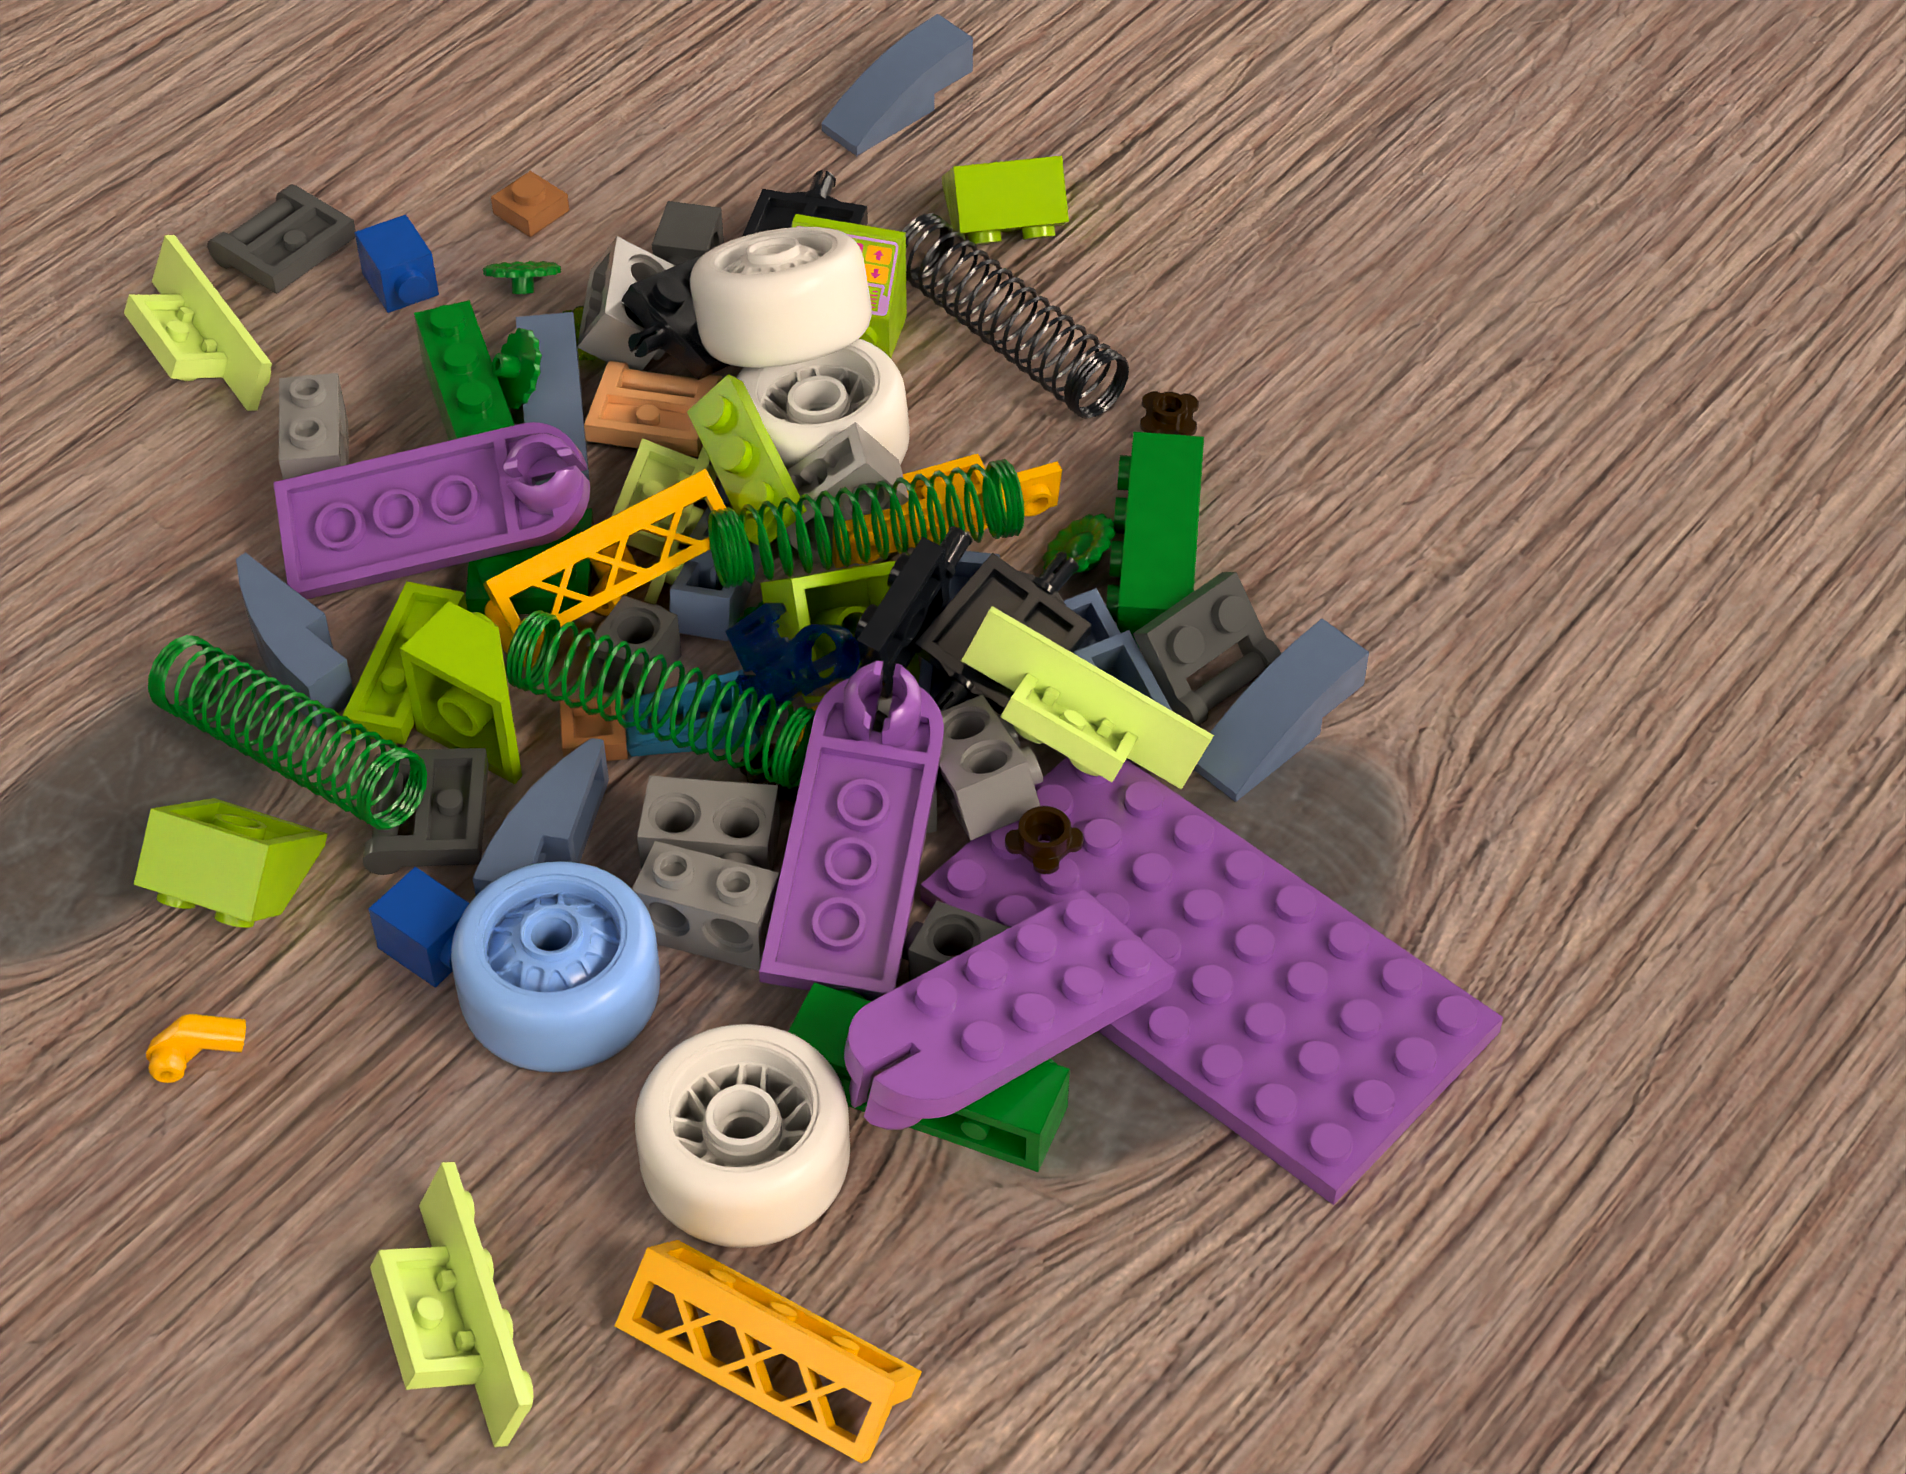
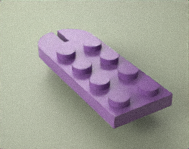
M531 422L274 482L287 585L305 599H310L556 541L569 533L579 523L586 511L590 497V481L581 472L588 470L585 459L578 447L561 430L548 424ZM550 479V480H549L548 482H546V483H543V484H541V485H536V482H538V481Z
M875 661L859 668L851 677L832 687L824 695L816 709L759 970V978L762 983L810 991L815 982L835 990H852L868 1001H873L897 987L944 736V723L938 705L919 686L916 678L903 665L896 664L893 695L889 715L884 720L882 732L873 730L882 691L883 661Z
M1082 889L862 1007L851 1021L844 1049L845 1065L851 1076L849 1086L851 1105L856 1108L865 1103L868 1098L864 1118L873 1126L886 1130H902L914 1126L922 1119L939 1118L953 1114L1171 989L1177 970L1086 890Z

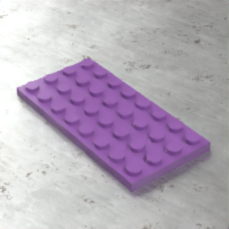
M1066 757L1043 777V782L1035 785L1040 806H1050L1064 812L1071 822V827L1078 828L1084 836L1081 850L1069 852L1060 861L1059 869L1056 872L1040 874L1033 869V863L1021 854H1011L1007 851L1005 836L1010 830L1018 829V820L971 840L920 884L921 901L931 908L937 900L1008 927L1024 921L1082 889L1086 890L1177 970L1170 990L1100 1029L1098 1032L1332 1205L1356 1183L1500 1033L1503 1021L1501 1015L1127 759L1114 781L1110 782L1100 775L1092 776L1080 771Z

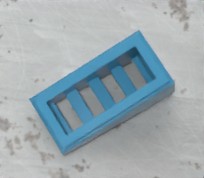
M743 669L718 676L721 681V689L726 683L735 680L739 687V696L744 690L751 688ZM715 680L710 682L702 695L694 722V735L705 720V718L700 719V712H709L715 692ZM697 681L686 684L677 709V714H683V718L692 703ZM677 686L662 691L657 710L659 720L667 711ZM733 686L729 688L720 703L712 731V741L719 734L729 712H726V710L731 708ZM655 692L641 695L639 716L647 708ZM751 693L744 699L738 711L731 736V747L737 741L749 715L752 702ZM630 698L624 700V706L629 702ZM633 705L625 714L626 722L634 721ZM651 712L640 722L644 729H649L648 717L651 716ZM759 715L752 731L750 745L757 744L761 737ZM670 717L658 729V732L663 736L670 734ZM688 723L676 736L680 742L688 741ZM636 726L626 728L627 750L631 757L693 752L690 746L678 748L672 739L660 742L655 737L654 732L642 735L636 729ZM707 728L700 738L694 742L698 749H705L707 747ZM725 735L713 750L725 749ZM744 740L739 747H744Z

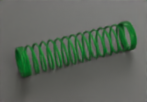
M1002 459L995 462L990 461L986 469H983L978 464H973L967 473L959 467L953 468L949 476H946L940 470L935 471L930 480L922 474H916L911 484L903 477L897 478L892 487L884 480L878 481L874 490H871L865 484H860L854 494L846 487H842L835 498L826 490L821 491L816 501L808 494H803L797 505L790 498L785 497L781 500L778 509L770 501H764L759 509V513L750 504L743 506L739 516L730 507L723 510H712L708 519V532L715 570L719 581L726 589L730 588V586H742L745 578L749 584H753L755 581L752 553L744 529L745 514L749 510L758 525V545L765 577L772 581L774 578V563L769 539L763 524L765 508L769 507L777 521V541L782 568L785 575L791 577L794 570L793 556L787 530L782 519L784 505L788 503L796 516V537L801 564L804 571L810 574L813 569L810 540L801 515L804 500L810 502L815 512V535L819 557L823 567L826 570H830L832 567L830 540L820 511L823 497H827L833 506L837 550L842 564L848 567L851 563V546L845 520L839 507L843 493H846L852 502L853 531L861 561L868 563L870 560V542L865 519L858 503L861 490L867 491L871 498V520L874 541L878 554L883 560H886L890 551L889 538L884 515L877 499L879 488L883 486L890 495V520L896 549L900 555L904 552L908 553L907 528L896 492L897 486L900 483H903L909 491L908 510L910 527L915 546H917L920 539L915 522L914 505L919 520L921 538L923 536L927 539L923 511L915 492L918 480L924 481L928 488L927 511L930 531L934 543L940 545L946 536V527L941 504L934 489L936 477H942L946 483L945 502L949 528L955 526L952 514V496L959 528L965 531L960 501L952 484L953 477L957 473H960L965 480L964 504L968 528L974 541L980 543L984 535V522L979 498L971 481L974 470H979L984 477L982 490L986 523L992 537L999 539L1000 537L1019 536L1024 526L1025 515L1023 495L1017 473L1009 461ZM1002 487H1003L1004 495H1005L1007 513H1006V510H1005L1004 501H1003V496H1002ZM970 493L976 510L978 535L971 514ZM933 502L938 516L940 541L934 521ZM896 512H897L898 520H899V523H900V529H901V535H902V545H901V542H900V539H899V534H898L897 521H896ZM877 516H878L879 524H880V527H881V533H882V538H883V548H882V544H881V541H880V535H879V530H878ZM859 524H860V528H861V531H862V537H863V543H864V550H863L862 543H861V537H860V532H859ZM840 528H841V532H842V536H843V542H844V547H845V553H844V550H843ZM822 537H823V541H824L825 553H824V548H823Z
M542 610L529 614L516 629L506 656L505 668L508 682L513 687L523 689L524 691H531L535 695L547 694V697L553 702L564 700L565 704L570 708H580L582 706V709L588 715L600 713L606 722L618 719L621 726L624 728L636 726V729L642 735L654 732L655 737L660 742L672 739L678 748L690 746L696 755L709 753V756L715 762L727 759L728 764L733 769L745 766L752 776L764 772L765 778L769 782H775L777 785L781 784L782 787L792 789L800 785L816 712L812 708L808 709L807 706H804L794 711L793 704L789 700L782 703L776 710V701L772 693L764 696L757 704V693L754 687L744 690L739 696V687L735 680L726 683L721 689V681L717 674L708 676L703 682V674L699 667L689 670L685 675V668L681 661H675L667 668V661L663 654L656 655L649 661L648 652L644 647L635 650L631 654L630 645L627 641H623L613 648V641L609 634L603 635L597 640L591 628L584 629L578 634V629L574 622H567L560 628V622L556 615L543 612ZM571 627L573 631L572 644L568 649L562 670L549 686V672L557 656L560 637L567 628ZM544 629L540 653L531 669L533 652L538 638ZM585 634H589L590 648L582 671L574 685L566 692L568 669L574 658L577 645ZM606 640L608 642V653L600 677L592 691L584 699L586 676L594 658V653L598 646ZM529 645L525 662V678H522L523 661ZM625 647L626 658L619 681L610 697L602 705L605 678L611 662L619 649ZM642 653L644 663L639 682L629 702L621 710V695L625 679L633 661ZM660 660L661 673L657 688L647 708L639 716V702L644 683L652 666ZM675 667H679V679L675 694L667 711L657 723V710L664 685L670 673ZM697 673V686L692 703L683 721L675 729L678 704L683 690L692 675ZM715 680V692L709 712L694 735V722L702 695L710 682ZM561 681L562 696H555L550 691ZM543 682L545 689H537L536 687ZM733 686V699L730 711L719 734L712 741V731L720 703L729 688ZM579 687L580 702H572L568 697ZM597 693L598 708L590 709L586 703ZM751 693L752 702L749 715L737 741L731 747V736L738 711L744 699ZM615 699L616 715L609 716L604 712V709L609 707ZM770 700V710L766 725L755 748L749 754L752 731L763 705ZM633 705L634 721L626 722L622 716ZM788 706L787 721L777 739L773 755L768 760V751L774 728L781 713ZM651 712L652 728L644 729L640 722ZM670 717V734L663 736L658 732V729ZM688 723V741L680 742L676 736ZM805 727L804 734L799 744V747L791 760L795 744L799 738L801 731ZM707 728V747L705 749H698L694 742L700 738ZM725 735V754L717 756L713 752V748L717 746ZM744 740V760L735 763L731 755L735 753ZM763 745L762 767L760 769H753L750 766V761L753 760ZM769 767H771L772 775L768 771Z
M192 635L176 638L165 646L154 660L148 676V692L155 705L175 717H180L189 725H194L202 732L210 734L216 740L223 741L243 755L250 756L256 762L264 764L272 771L280 773L286 779L293 780L299 786L309 789L315 795L322 796L345 812H351L358 819L365 821L378 830H390L401 825L414 813L422 801L427 785V769L424 760L419 755L409 751L407 748L398 747L392 740L383 739L377 732L368 731L362 724H354L347 716H340L334 709L325 708L318 700H311L304 693L296 692L290 685H282L276 678L268 677L263 671L254 670L247 662H240L234 655H227L223 650L213 647L202 638ZM193 645L201 646L203 650L195 653L180 671L174 689V704H169L165 692V682L171 665L176 657L185 649ZM205 654V665L199 670L192 682L189 696L179 702V689L184 674L199 656ZM223 660L225 667L218 673L219 661ZM237 668L239 675L225 689L229 679V670ZM224 675L219 691L208 703L212 689L216 682ZM251 675L253 683L238 698L242 689L243 678ZM238 682L232 699L222 710L224 700L231 688ZM265 683L267 690L255 701L248 713L244 730L235 734V724L250 709L256 696L257 686ZM252 690L246 706L237 716L238 708L245 696ZM279 690L281 698L270 708L264 718L259 737L249 741V731L264 716L270 703L271 693ZM220 697L216 715L207 719V709L214 705ZM293 698L295 706L284 716L280 723L273 745L264 749L263 739L278 724L284 710L285 701ZM298 698L302 699L304 702L299 704ZM265 699V702L259 715L251 724L252 717L255 711L257 710L260 703ZM237 700L230 723L221 726V716L227 713ZM202 703L201 709L193 711V709H195L198 705ZM307 706L309 715L298 725L291 737L288 752L278 757V746L284 742L293 730L298 718L299 709ZM279 707L274 721L266 730L267 723L274 711ZM202 713V720H197L196 715ZM322 714L323 723L313 732L305 747L303 758L298 763L292 764V754L307 738L312 726L313 717ZM327 714H330L333 718L328 719ZM293 715L287 730L280 737L283 728L285 727L289 718ZM216 721V728L211 727L209 723ZM336 721L337 732L327 741L320 754L317 767L307 772V761L312 758L321 746L326 734L327 725ZM341 722H345L347 726L342 728ZM306 725L305 730H304L302 736L300 737V739H299V740L297 741V743L295 744V741H296L298 735L300 734V732H301V730L303 729V727ZM230 728V735H225L224 730ZM351 730V741L339 754L332 774L326 779L321 780V769L326 766L335 754L341 740V734ZM356 730H359L362 734L357 736ZM320 733L319 738H318L316 744L314 745V747H313V748L311 749V751H310L311 746L313 745L315 739L317 738L318 734ZM244 736V743H239L237 738ZM365 737L366 748L351 767L347 782L336 788L337 775L341 773L350 761L356 742ZM371 738H374L377 742L371 744ZM334 742V744H333V746H332V748H331V751H330L329 754L325 757V755L327 754L329 748L331 747L332 743ZM259 743V751H254L251 746ZM380 745V756L370 764L362 776L357 793L351 796V784L364 770L370 751ZM385 745L389 746L391 750L386 751ZM273 750V759L267 758L266 753ZM287 758V766H281L280 761ZM404 758L409 759L410 773L404 790L391 806L373 815L371 807L384 798L393 786L399 772L400 760ZM395 763L394 771L388 784L371 801L377 782L383 773ZM302 765V774H296L294 769ZM317 773V782H310L309 777ZM331 781V790H325L323 785ZM346 788V798H340L338 793ZM357 799V805L354 806L353 800ZM393 809H395L390 815H388V816H386V817H384V818H382V819H378V818H381V817L387 815V814L390 813Z

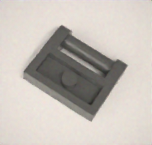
M294 184L278 192L276 195L277 201L231 233L221 232L207 243L209 253L221 267L227 269L232 266L276 294L355 238L354 232H356L353 219Z
M1237 572L1220 573L1133 633L1145 661L1172 711L1197 726L1207 721L1208 711L1258 677L1281 655L1277 645L1266 637ZM1238 643L1243 657L1201 687L1192 691L1186 678Z
M486 748L409 750L424 760L427 769L426 790L422 801L416 808L414 835H398L399 826L390 830H378L373 827L372 838L368 839L364 845L363 866L372 873L389 875L399 871L401 867L479 865L482 857L489 768ZM381 752L374 757V760L380 756ZM404 758L400 760L399 772L394 784L384 798L375 804L374 814L386 810L402 793L403 787L409 778V759ZM395 763L383 773L377 782L376 797L388 784L394 771ZM393 809V810H392L390 813H388L387 815H385V816H383V817H381V818H378V819H382V818H384V817L390 815L395 809Z

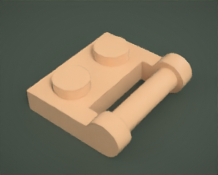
M609 361L584 423L586 441L639 448L643 438L687 456L699 457L702 442L687 411L722 380V376L710 374L697 380L691 377L629 369L628 364L625 362Z

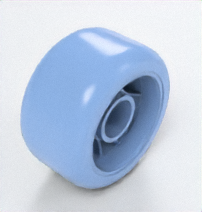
M553 861L536 863L513 870L488 884L473 898L461 916L454 932L451 963L458 1000L465 1021L473 1035L485 1048L502 1060L517 1067L539 1072H568L601 1063L625 1049L640 1034L656 1007L660 989V964L655 928L650 914L640 897L625 882L598 867L577 862Z

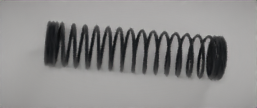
M933 213L920 215L901 230V232H906L907 248L912 238L921 229L928 225L936 224L919 237L909 254L906 280L910 282L912 287L921 290L924 296L934 301L935 305L944 308L947 314L956 317L960 324L967 326L971 333L980 336L984 343L992 345L995 352L1003 354L1007 361L1016 364L1020 371L1029 374L1031 380L1040 383L1044 390L1053 393L1057 400L1066 403L1067 407L1079 417L1084 419L1096 417L1108 410L1117 401L1128 380L1129 364L1125 357L1112 350L1109 345L1100 344L1096 335H1087L1085 326L1075 325L1071 316L1063 315L1061 309L1057 306H1050L1048 298L1038 296L1036 289L1026 287L1023 279L1014 278L1011 270L1002 268L999 261L990 259L987 252L978 250L975 243L966 241L962 233L954 232L952 225L948 224L940 216ZM940 228L939 239L929 248L921 265L911 270L912 259L919 244L928 234ZM954 237L960 238L961 242L954 245ZM966 246L971 247L973 252L965 255ZM959 247H962L959 259L951 271L941 280L935 282L937 273L948 256ZM978 255L983 256L985 261L977 264ZM974 256L972 265L962 281L947 291L949 282L956 270L964 261ZM990 264L995 265L997 270L988 274ZM986 265L982 278L976 287L963 299L959 300L961 291L968 279L975 271ZM1002 273L1008 275L1009 279L1000 284ZM932 274L930 285H923V278ZM998 274L993 289L987 297L975 308L971 309L972 303L982 286L990 278ZM1014 282L1020 284L1021 289L1012 293ZM944 283L942 294H935L934 287ZM1009 284L1005 298L999 306L987 317L983 318L991 299L1000 289ZM1026 291L1032 293L1033 298L1023 303ZM956 292L954 303H947L946 296ZM1021 293L1017 307L1003 323L996 327L997 320L1003 309L1014 297ZM968 301L966 312H959L958 305ZM1038 301L1043 302L1046 307L1036 312ZM1033 303L1031 312L1021 327L1008 336L1009 330L1024 308ZM981 309L978 321L971 322L970 314ZM1050 310L1055 311L1058 317L1047 323ZM1046 312L1040 327L1034 335L1020 346L1021 340L1029 326L1037 317ZM993 318L991 329L983 331L982 323ZM1062 320L1068 321L1070 327H1067L1059 333L1062 326ZM1058 321L1056 329L1048 342L1038 352L1033 354L1041 336ZM1006 326L1003 339L995 340L994 333ZM1074 330H1080L1083 336L1071 343L1074 337ZM1070 331L1065 345L1054 358L1046 363V359L1054 345ZM1019 334L1015 349L1007 350L1006 342ZM1087 339L1093 340L1096 346L1083 353ZM1082 341L1076 356L1068 366L1058 373L1065 357ZM1031 344L1027 358L1019 359V351ZM1092 352H1094V355L1090 356V357L1078 368V366L1083 362V360H1084L1088 355H1090ZM1014 353L1015 358L1011 357L1010 354ZM1044 353L1040 367L1031 369V360ZM1116 360L1117 369L1106 391L1090 405L1079 407V399L1087 396L1101 383L1111 366V361ZM1057 361L1052 377L1044 378L1043 370L1052 366ZM1022 363H1027V367H1024ZM1106 364L1103 372L1094 384L1082 393L1089 378L1102 365ZM1070 370L1065 386L1056 388V379ZM1052 381V387L1047 385L1046 382ZM1064 391V396L1060 395L1059 392Z

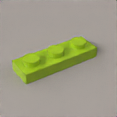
M730 374L726 375L694 404L687 413L734 511L739 516L743 506L750 504L759 513V509L764 501H770L778 509L781 500L785 497L790 498L797 505L800 495L744 383ZM788 503L784 505L782 517L786 529L796 521V516ZM804 503L801 515H803L807 511ZM766 507L763 524L769 543H771L777 537V521L771 509ZM747 510L744 529L748 540L758 545V525L752 513Z
M406 581L342 716H347L354 724H362L370 732H377L383 739L405 745L415 721L399 648L448 601L467 610L465 593L463 591ZM351 730L346 731L345 734H351ZM356 730L357 736L362 734V732Z

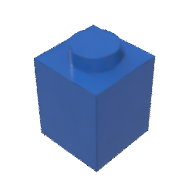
M406 214L354 232L362 274L387 313L439 295L432 252Z
M414 867L368 908L377 947L436 988L453 972L451 963L453 936L461 916L470 903L417 867Z

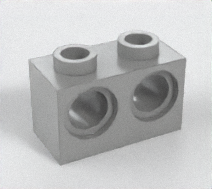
M617 236L590 270L577 348L606 362H625L628 364L629 369L642 371L651 359L659 360L665 353L664 350L658 349L641 358L635 356L637 350L630 351L628 346L629 337L634 333L645 330L641 320L621 300L631 284L675 265Z
M338 373L279 378V465L283 480L348 465L349 426Z
M856 422L787 470L800 497L803 494H808L815 501L821 491L826 490L835 498L842 487H846L854 494L860 484H865L871 490H874L878 481L884 480L892 487L897 478L903 477L899 460ZM903 483L897 486L896 492L900 505L908 502L909 498L907 488ZM884 486L880 487L877 497L882 510L889 509L890 495ZM861 490L858 503L864 516L871 514V498L867 491ZM843 493L839 507L846 521L852 519V502L848 495ZM823 497L820 511L826 524L832 552L833 506L827 497ZM804 500L803 503L807 511L802 515L810 540L813 563L817 564L821 560L816 543L815 512L810 502ZM795 521L786 530L790 544L798 550ZM822 537L823 548H824V553H825L824 541H823V537Z
M983 694L941 711L944 723V736L936 786L970 841L1020 820L1026 811L1040 806L1035 785L1043 782V776L1034 753L1029 746L1019 749L1020 742L1013 725L1000 718L1001 715H996Z
M649 775L637 833L641 869L654 842L658 841L773 871L781 826L778 785Z
M655 841L632 890L640 897L650 914L655 928L657 944L749 969L760 970L780 872Z

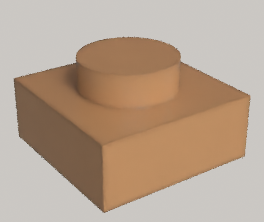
M532 171L527 172L491 196L493 214L529 237H532L570 211L568 194Z
M621 695V710H622V709L624 708L623 695ZM610 696L603 697L602 705ZM592 698L586 705L590 709H597V698ZM580 699L571 700V701H572V702H580ZM615 699L609 707L604 709V712L609 716L616 715ZM560 701L563 757L570 754L590 738L604 740L607 761L628 759L626 728L619 724L618 719L606 722L600 713L588 715L582 709V706L580 708H570L564 701Z

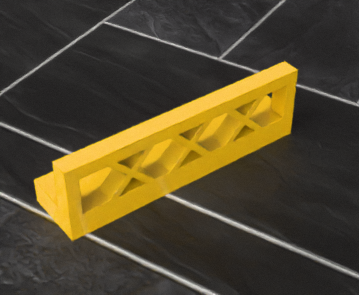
M704 469L485 581L483 586L493 605L498 606L513 636L522 621L509 598L531 587L556 594L550 614L556 615L559 619L560 627H562L565 623L571 622L711 549L709 537L700 541L676 533L684 508L704 498L711 511L723 510L726 506L710 475ZM672 515L668 530L653 525ZM641 530L665 538L658 563L647 569L621 561L628 537ZM673 541L689 546L668 557ZM618 543L614 558L598 554L602 550ZM585 559L611 566L604 591L593 597L566 589L573 565ZM618 569L635 574L614 585ZM563 571L559 587L542 582ZM563 597L581 602L558 614ZM544 629L541 632L539 638L544 636Z
M680 1240L647 1247L614 1325L618 1329L860 1463L870 1460L892 1406L911 1398L922 1371ZM655 1284L674 1294L684 1323L683 1325L666 1331L641 1317ZM696 1307L710 1315L699 1318ZM722 1320L734 1327L745 1358L726 1364L713 1357L702 1326ZM687 1332L690 1344L678 1338L677 1335ZM757 1340L772 1349L760 1352ZM779 1354H784L795 1360L799 1365L807 1392L787 1398L774 1391L764 1360ZM748 1366L751 1377L737 1369ZM819 1374L834 1383L823 1386ZM846 1388L871 1402L858 1436L836 1425L826 1394ZM810 1400L814 1412L803 1407L800 1403Z

